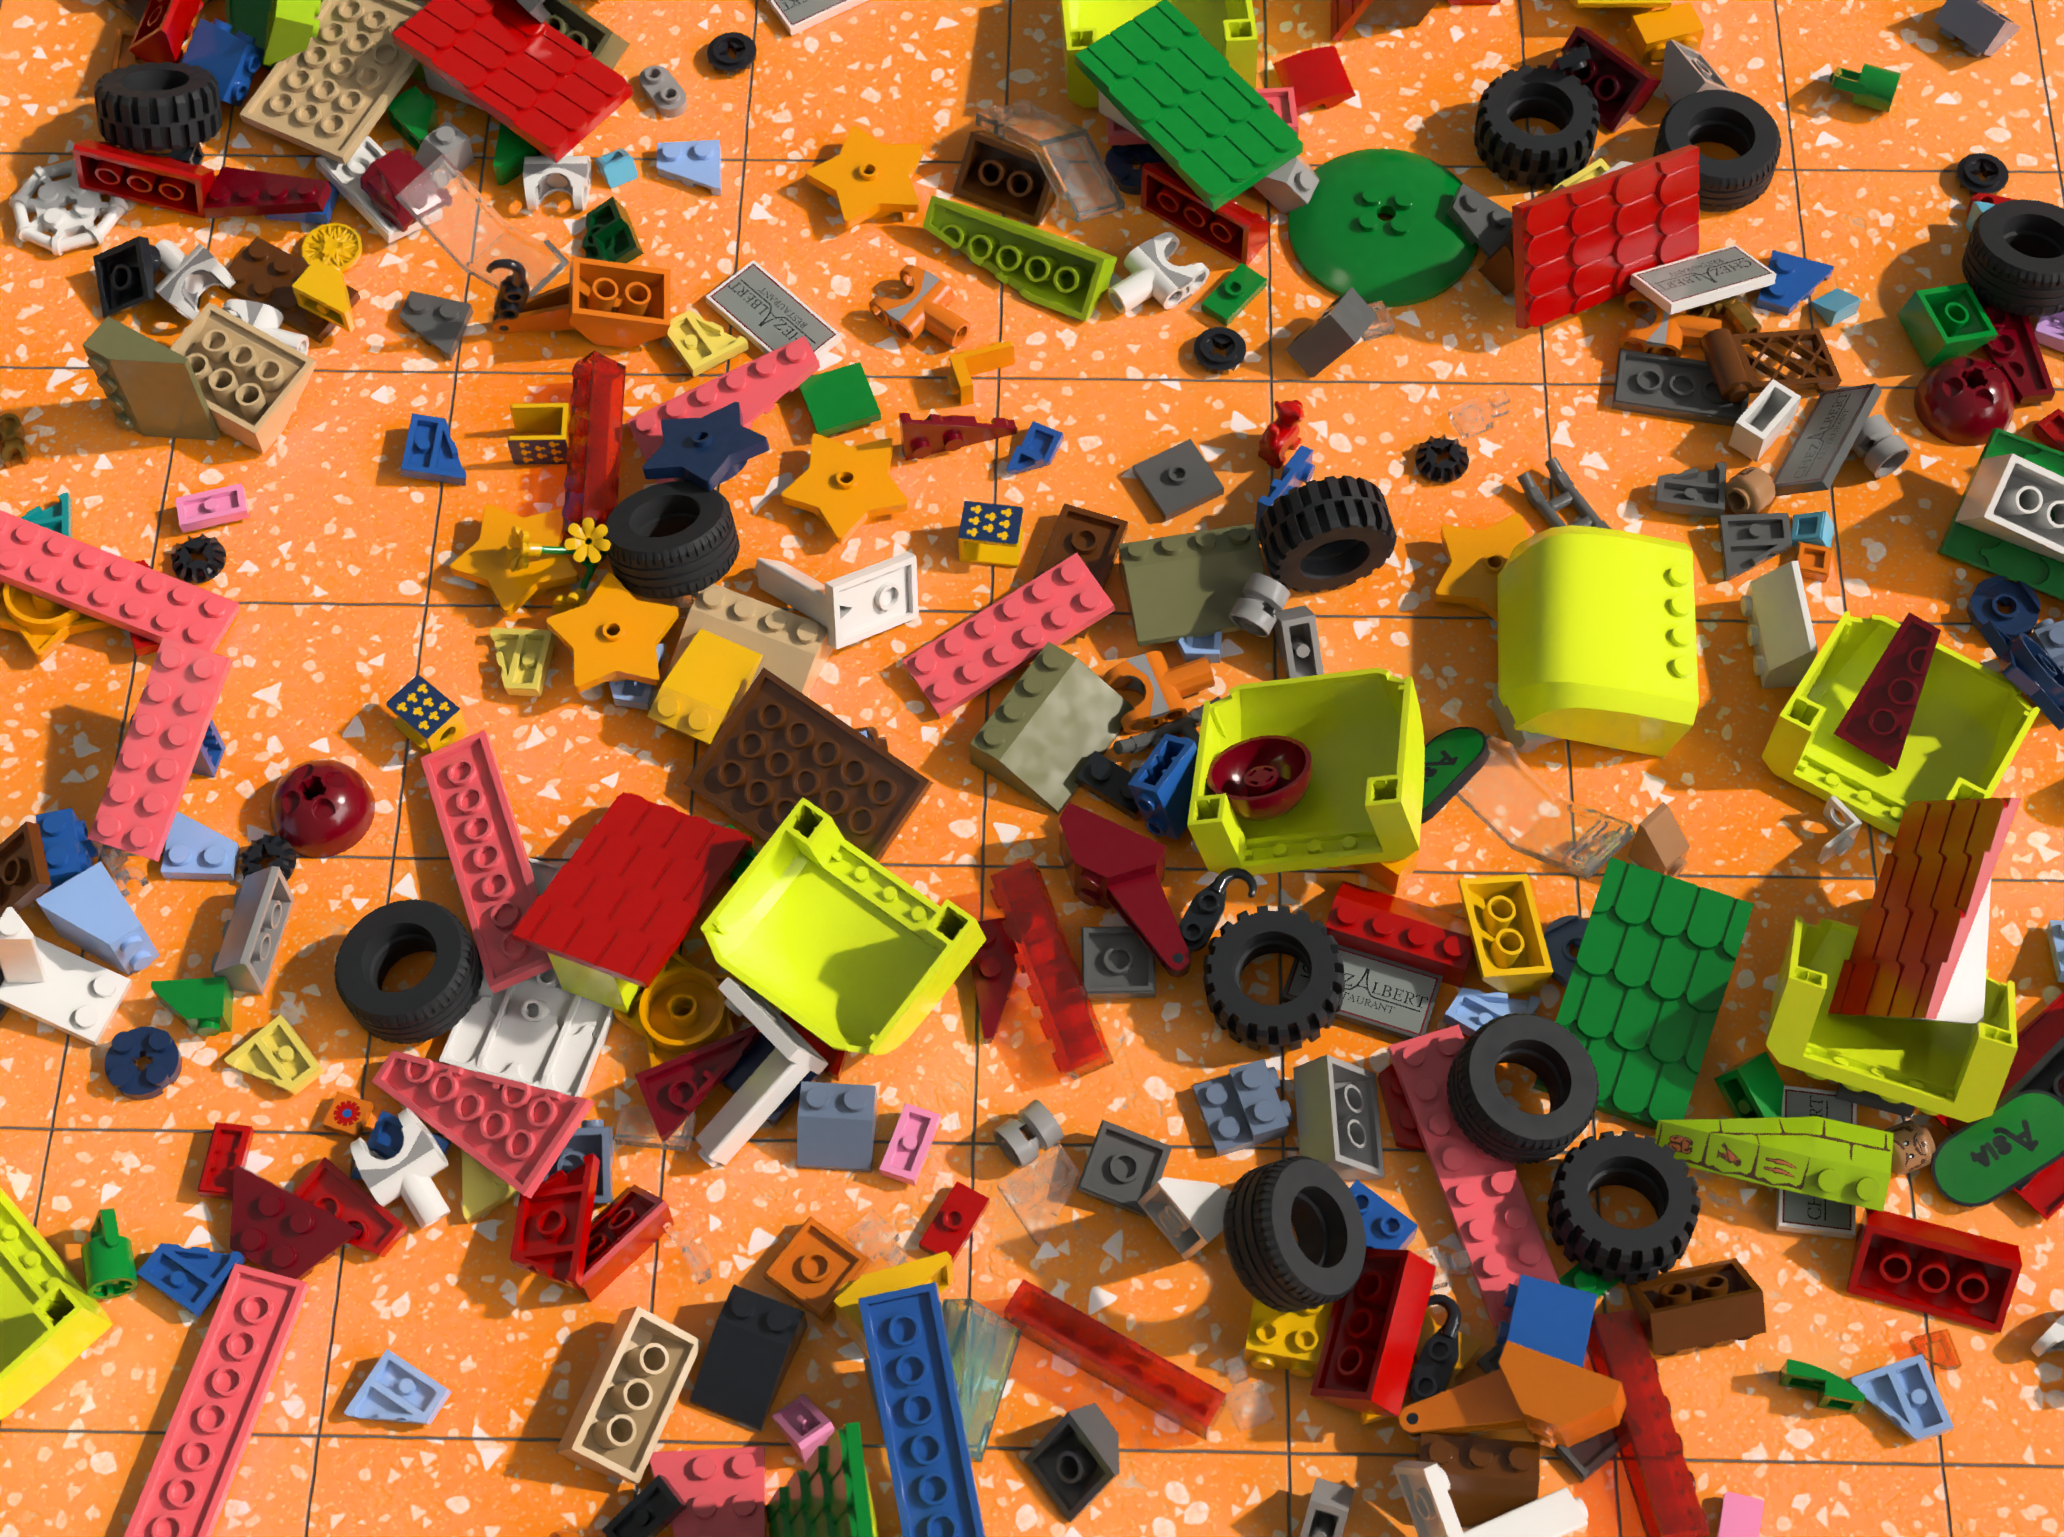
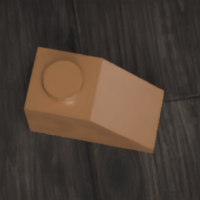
M1662 802L1639 823L1628 857L1640 867L1675 878L1688 864L1685 858L1690 845L1667 804Z

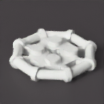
M74 159L42 168L39 165L33 168L34 173L17 194L11 195L9 200V206L13 209L17 226L16 236L23 242L29 241L51 250L54 255H62L64 251L95 243L101 245L105 242L104 238L121 216L127 214L129 208L122 198L110 196L111 200L109 202H102V193L79 188ZM72 173V177L54 182L51 180V178ZM39 188V196L36 199H32L31 196ZM74 204L71 210H66V205ZM27 212H36L38 219L29 222ZM105 215L99 224L95 226L94 220L96 217L99 216L101 218ZM50 229L52 231H55L56 234L55 236L50 237L48 235L43 234V232H49Z

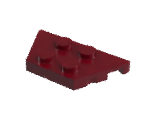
M237 1165L235 1167L229 1249L241 1253L244 1257L271 1272L302 1281L313 1272L315 1266L328 1261L336 1254L335 1251L350 1239L355 1240L361 1235L363 1230L243 1166Z

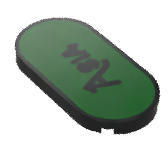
M1474 727L1453 728L1437 735L1425 745L1421 824L1432 819L1489 759V744L1481 730Z
M2031 1089L2021 1091L1997 1105L1992 1116L1973 1121L1947 1137L1937 1147L1931 1164L1933 1181L1938 1191L1952 1203L1963 1207L1980 1208L1993 1203L2064 1157V1101L2053 1093L2044 1090Z

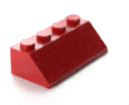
M149 0L129 51L146 63L172 62L177 64L184 53L181 48L194 30L191 24L204 6L202 0Z
M86 139L74 145L73 154L79 188L205 219L206 215L202 208L215 182L213 169L199 164L193 165L176 161L171 157H160L144 153L143 151H136L135 149H122L106 141L99 142Z
M1145 163L1142 166V209L1239 264L1243 263L1246 266L1268 242L1269 222L1260 214L1252 213L1238 205L1233 199L1213 212L1172 167L1165 163Z
M1346 881L1342 882L1335 895L1325 925L1327 927V935H1333L1339 945L1443 976L1442 983L1458 988L1463 986L1474 951L1466 918Z
M1865 1208L1855 1239L1846 1290L1847 1293L2001 1333L2023 1264L2019 1246L1884 1210L1882 1212Z
M1366 1248L1363 1268L1355 1285L1346 1296L1334 1302L1310 1396L1367 1414L1399 1417L1436 1266L1410 1250Z

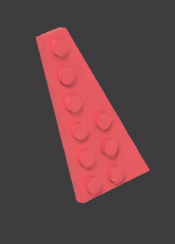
M803 336L626 420L647 462L664 444L661 427L662 419L701 418L729 404L739 402L743 415V426L751 429L753 421L763 413L767 415L775 408L774 403L786 392L792 393L820 368V364L806 337ZM674 478L655 479L657 484L676 481Z
M764 1446L653 1452L649 1462L654 1477L656 1478L658 1475L665 1476L687 1504V1507L670 1523L675 1537H766V1465Z

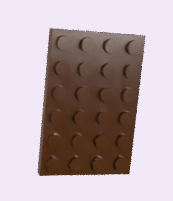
M763 667L683 784L766 842L776 832L801 798L804 797L831 816L845 840L879 863L933 782Z

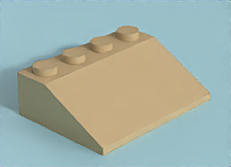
M208 302L170 348L189 359L217 428L262 454L266 453L285 429L317 365L316 360Z
M713 584L701 590L695 599L664 680L701 628L763 655L750 686L764 667L808 697L833 647L828 645L827 627Z

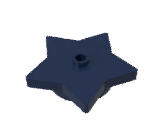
M734 402L701 418L662 419L661 427L664 444L642 466V470L647 480L674 478L676 481L694 482L705 490L712 491L717 484L723 483L737 475L744 468L748 459L769 451L770 446L767 437L743 426L739 402Z
M1987 621L1978 630L1998 657L2001 673L2025 693L2059 731L2064 728V672L2049 654L2025 633L2019 632L2011 639L1992 621Z

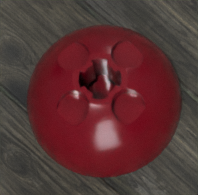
M1955 356L1937 363L1920 379L1914 392V409L1923 426L1941 440L1955 445L1979 446L1986 444L1992 429L1999 428L2006 431L2014 414V393L2006 375L1993 363L1975 356Z
M1279 735L1254 737L1238 742L1218 754L1210 764L1206 780L1213 795L1226 793L1237 817L1252 821L1271 820L1288 813L1303 799L1311 782L1312 757L1306 745L1294 738Z
M330 759L309 760L290 769L275 786L269 804V819L274 835H279L288 841L294 848L295 854L309 858L331 857L350 849L365 836L375 814V798L365 778L349 765Z

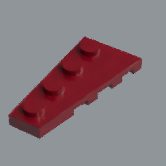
M222 166L202 210L207 218L323 212L332 189L327 180Z
M1974 292L1998 334L1995 339L1981 347L1990 361L2008 378L2017 402L2019 404L2052 401L2055 391L2029 316H2020L1993 307Z
M1909 612L1835 730L1834 735L1897 770L1941 630Z

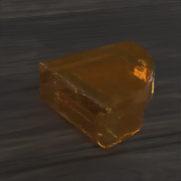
M1948 1329L1911 1337L1908 1341L1916 1355L1922 1354L1926 1361L1939 1366L1940 1369L1957 1370L1962 1366Z

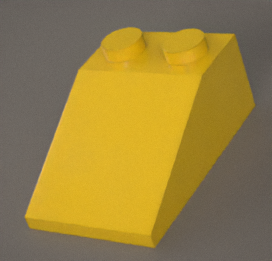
M700 628L662 683L647 717L662 726L710 746L747 692L763 655Z
M946 1251L864 1274L855 1282L852 1280L846 1282L837 1291L836 1299L833 1300L838 1326L869 1358L858 1298L933 1282L937 1283L940 1296L954 1283L952 1256Z

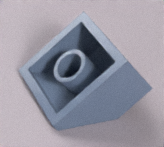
M1947 0L1933 20L1941 26L1938 32L1953 41L1957 36L1966 42L1963 48L1976 57H1979L1981 54L1992 56L2021 28V26L1981 0Z
M801 1081L797 1117V1168L872 1172L878 1111V1097L875 1085Z

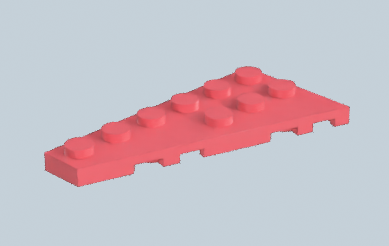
M393 1050L372 1080L374 1084L528 1198L533 1196L595 1103L586 1098L575 1097L482 1072H474L458 1066L446 1065Z

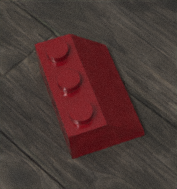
M1576 26L1560 52L1586 42L1591 58L1586 60L1587 66L1570 73L1567 68L1562 70H1565V74L1568 76L1573 74L1580 79L1581 86L1586 85L1592 92V97L1596 99L1599 107V123L1615 133L1645 107L1661 83V80L1592 30ZM1556 58L1549 67L1551 70L1560 69Z

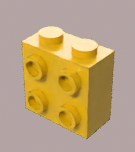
M1254 1298L1243 1361L1251 1362V1366L1262 1370H1272L1274 1367L1289 1369L1291 1374L1299 1377H1311L1312 1374H1316L1329 1325L1332 1302L1299 1312L1285 1313L1271 1309Z

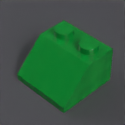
M1968 282L1917 290L1897 313L1899 321L1926 367H1932L1951 357L1965 356L1998 336Z

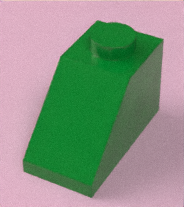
M416 86L411 87L394 98L386 109L390 125L416 152H418L423 139L439 126L436 115L438 107L435 100L428 93L424 95Z
M500 122L493 169L497 184L504 186L523 173L525 156H541V152Z
M226 977L151 982V989L159 1002L194 1034L211 1037L218 1035L220 1032H231L234 991Z
M1766 1051L1740 1061L1714 1078L1735 1118L1781 1117L1784 1083Z

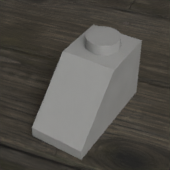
M448 120L423 139L415 156V159L441 187L475 162L469 137Z
M1306 605L1276 612L1277 621L1274 624L1276 642L1287 679L1324 674L1315 614Z
M1317 1477L1300 1537H1342L1355 1489Z

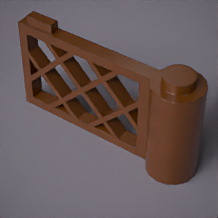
M1719 328L1705 334L1699 342L1717 389L1724 401L1732 403L1741 402L1748 397L1749 393H1761L1773 379L1790 390L1816 389L1817 393L1835 390L1842 381L1819 328L1731 334L1727 328ZM1812 340L1816 353L1800 345L1799 341ZM1778 342L1790 350L1787 355H1784L1769 346V344ZM1749 344L1759 350L1760 353L1757 358L1746 352L1742 345ZM1792 352L1808 360L1809 364L1807 367L1789 358ZM1763 354L1780 363L1777 370L1760 360ZM1812 364L1823 369L1827 377H1821L1809 370ZM1785 366L1800 375V378L1791 379L1780 371ZM1756 368L1771 377V380L1757 382L1753 369Z

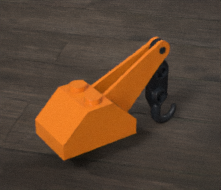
M573 256L569 270V283L528 298L530 285L526 279L525 267L520 262L512 259H498L489 263L486 268L488 273L497 268H506L513 272L512 275L507 276L500 282L494 301L495 311L493 312L492 329L499 334L578 330L596 345L630 348L664 337L670 328L671 270Z
M1443 1294L1429 1296L1427 1308L1431 1305H1440L1445 1308L1447 1317L1444 1325L1426 1341L1411 1377L1409 1393L1413 1403L1405 1407L1399 1415V1423L1405 1434L1410 1437H1419L1420 1433L1455 1434L1527 1428L1529 1433L1534 1435L1533 1440L1540 1442L1543 1446L1555 1448L1556 1444L1568 1448L1619 1425L1627 1404L1621 1381L1508 1340L1499 1360L1500 1369L1446 1390L1459 1358L1458 1330L1461 1325L1462 1315L1458 1304L1452 1298Z

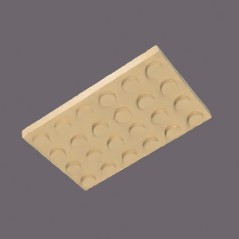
M323 0L318 18L315 17V19L320 20L317 37L310 38L307 50L277 62L239 114L242 121L347 165L420 63L394 43L392 33L400 26H403L417 12L423 10V7L406 0Z

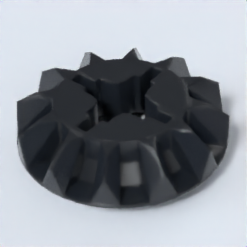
M729 32L717 36L710 42L707 49L708 62L712 64L715 71L722 70L725 75L730 71H735L739 75L741 69H750L751 63L756 61L757 50L754 41L747 35ZM729 48H731L732 52H734V54L736 55L735 59H731V57L728 55Z
M1973 153L1965 156L1959 162L1955 178L1960 180V188L1969 189L1970 195L1975 192L1997 195L2001 189H2005L2009 173L2005 164L1997 157L1986 153ZM1979 169L1983 177L1986 178L1985 181L1980 180V177L1977 176Z
M1214 327L1205 330L1196 338L1193 354H1195L1197 365L1202 364L1205 366L1207 372L1211 369L1218 370L1220 374L1228 369L1234 372L1238 364H1243L1246 344L1244 339L1234 330L1225 327ZM1214 346L1219 350L1226 349L1225 357L1219 353L1214 354Z
M1444 434L1440 438L1430 436L1426 442L1420 443L1416 452L1415 463L1417 469L1425 478L1438 483H1448L1459 479L1465 474L1470 458L1467 455V447H1462L1459 444L1458 438L1455 440L1447 439ZM1446 452L1449 453L1448 460L1443 459L1436 464L1437 455L1441 456Z
M203 533L200 537L196 538L188 536L186 542L176 544V551L171 554L172 568L175 574L183 581L189 583L207 582L215 578L223 570L226 563V552L216 537L208 538ZM203 552L206 561L196 559L193 562L190 554L200 555Z
M264 834L263 838L251 840L249 848L241 852L243 859L239 868L245 880L247 875L265 869L259 862L265 860V854L268 853L272 858H275L274 861L269 862L268 867H280L286 881H288L296 866L295 850L288 841L279 835L269 836Z

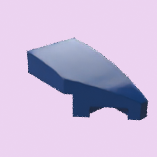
M1033 421L1022 445H1017L1007 465L1006 473L1014 475L1050 465L1064 439L1063 433Z

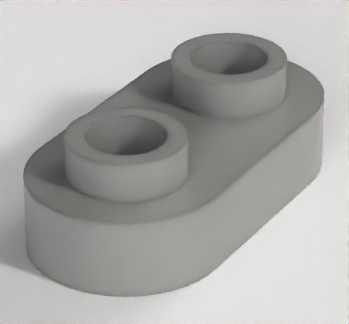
M653 65L645 68L640 73L639 81L642 92L662 116L675 118L687 110L688 102L685 91L665 67Z

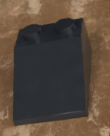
M734 1284L717 1319L689 1402L761 1431L808 1327L805 1312Z

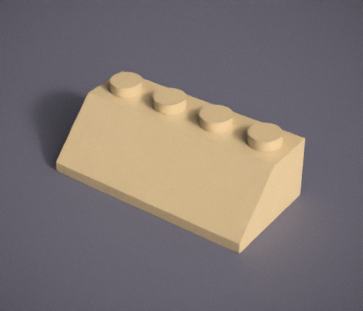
M639 1306L622 1310L556 1452L587 1469L636 1485L639 1484L703 1341Z

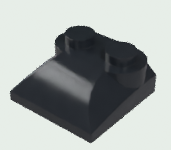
M138 236L93 256L103 318L108 316L114 317L154 299L153 275L160 267L161 255L156 246L149 244L148 238Z

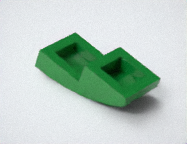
M1787 1359L1780 1369L1779 1386L1818 1392L1817 1407L1856 1414L1864 1403L1865 1394L1849 1382L1822 1368Z

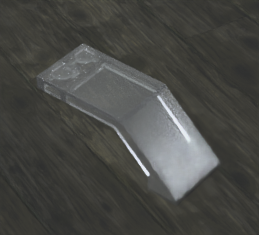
M1025 99L1014 100L1013 104L1006 106L993 105L989 107V110L976 113L975 125L1034 152L1057 196L1056 213L1075 222H1081L1125 209V202L1087 129L1032 105L1031 101Z
M444 154L437 158L395 197L464 271L497 290L500 282L507 276L512 275L513 272L506 268H497L488 273L486 268L494 260L512 259L520 262L525 267L526 279L530 285L528 298L535 296L570 263L548 238L541 242L506 222Z
M1490 735L1486 737L1490 751L1489 759L1456 794L1512 850L1586 880L1596 873L1610 857L1618 852L1635 835L1631 823L1560 797L1518 757L1512 743Z

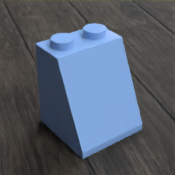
M101 861L36 899L60 937L127 975L147 968L153 960L160 957L142 924Z

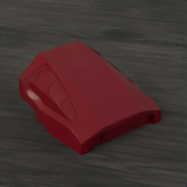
M397 148L373 161L360 178V188L370 197L372 204L378 208L381 215L402 232L407 231L410 225L440 208L452 205V198L448 192L413 158L412 152Z

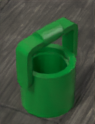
M1864 63L1861 73L1837 67V69L1831 72L1829 82L1833 88L1854 93L1852 103L1889 113L1901 73Z
M114 1208L99 1209L90 1230V1242L81 1248V1256L88 1296L96 1299H110L134 1291L138 1287L131 1240L127 1237L119 1236Z

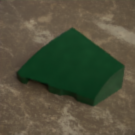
M611 197L587 213L585 223L587 232L582 243V248L586 251L585 258L626 264L643 254L627 210L614 197Z

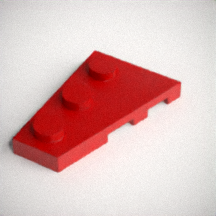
M326 1157L322 1159L294 1192L299 1197L363 1230L359 1237L355 1240L350 1239L345 1244L383 1258L409 1229Z

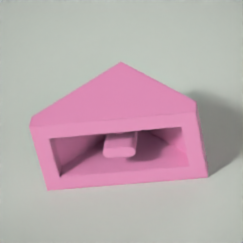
M805 1394L772 1415L775 1423L804 1465L818 1446L825 1445L835 1430L831 1421Z

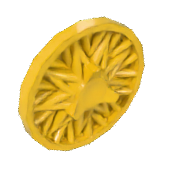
M339 223L324 224L313 229L305 237L302 244V256L307 264L310 265L317 259L327 265H335L342 272L352 268L360 259L363 251L361 238L355 229L346 224Z

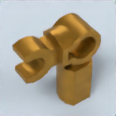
M1737 295L1686 310V315L1698 312L1701 314L1698 315L1699 317L1706 318L1722 314L1737 334L1758 333L1762 328L1761 324L1741 301L1738 302L1736 300Z
M12 413L0 416V441L2 447H4L1 456L7 468H12L11 459L15 455H21L25 465L30 462L29 453L24 447L26 431L19 417Z

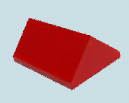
M634 1184L591 1223L582 1289H577L589 1302H592L674 1225L668 1204L663 1199Z

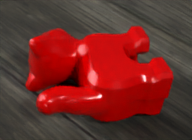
M1286 400L1281 403L1275 401L1274 407L1278 417L1267 426L1259 440L1258 456L1275 469H1280L1285 463L1286 458L1284 455L1287 449L1295 450L1301 443V438L1298 437L1300 431L1298 423L1304 419L1302 403L1298 400Z

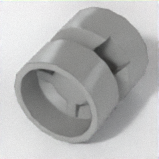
M1880 414L1867 418L1851 448L1858 457H1865V466L1876 478L1886 477L1896 471L1906 462L1911 454L1909 446L1899 435H1893V427Z
M1255 572L1251 573L1242 590L1245 597L1237 599L1228 617L1243 630L1266 638L1277 621L1275 613L1283 610L1291 593L1278 581Z
M1036 1099L1018 1111L1017 1120L1009 1118L993 1130V1136L1002 1152L1020 1170L1039 1157V1149L1047 1151L1064 1138L1062 1129L1054 1116ZM1021 1131L1025 1133V1135L1028 1137L1030 1141L1026 1139V1137L1023 1135Z

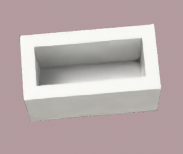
M1773 379L1735 422L1728 445L1757 462L1792 422L1801 396Z

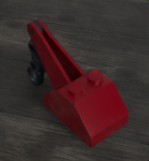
M1068 802L1059 818V853L1074 895L1078 896L1086 905L1092 907L1098 905L1106 910L1113 908L1166 969L1167 973L1173 977L1185 976L1190 970V954L1203 949L1207 945L1224 913L1226 888L1231 881L1236 879L1245 881L1249 887L1248 897H1255L1257 883L1253 875L1245 869L1228 868L1222 871L1213 883L1195 895L1178 926L1161 886L1165 876L1166 846Z

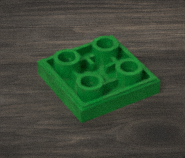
M860 362L811 376L798 386L816 434L826 437L882 420L881 412Z

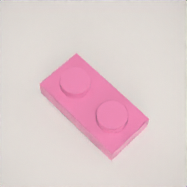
M242 483L175 498L179 525L183 533L250 518L245 489Z
M905 1103L879 1168L880 1175L915 1186L939 1127L941 1114Z

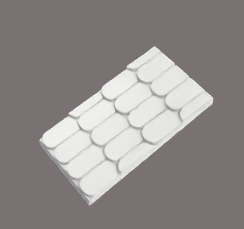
M528 857L539 895H542L562 866ZM554 968L495 994L488 986L483 969V980L478 997L466 1016L452 1028L439 1061L471 1071L482 1072L575 1097H582L615 1017L613 1014L614 1008L562 990Z

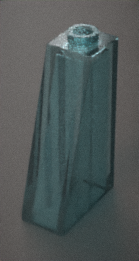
M971 1298L944 1299L942 1311L971 1461L982 1463L1022 1331Z

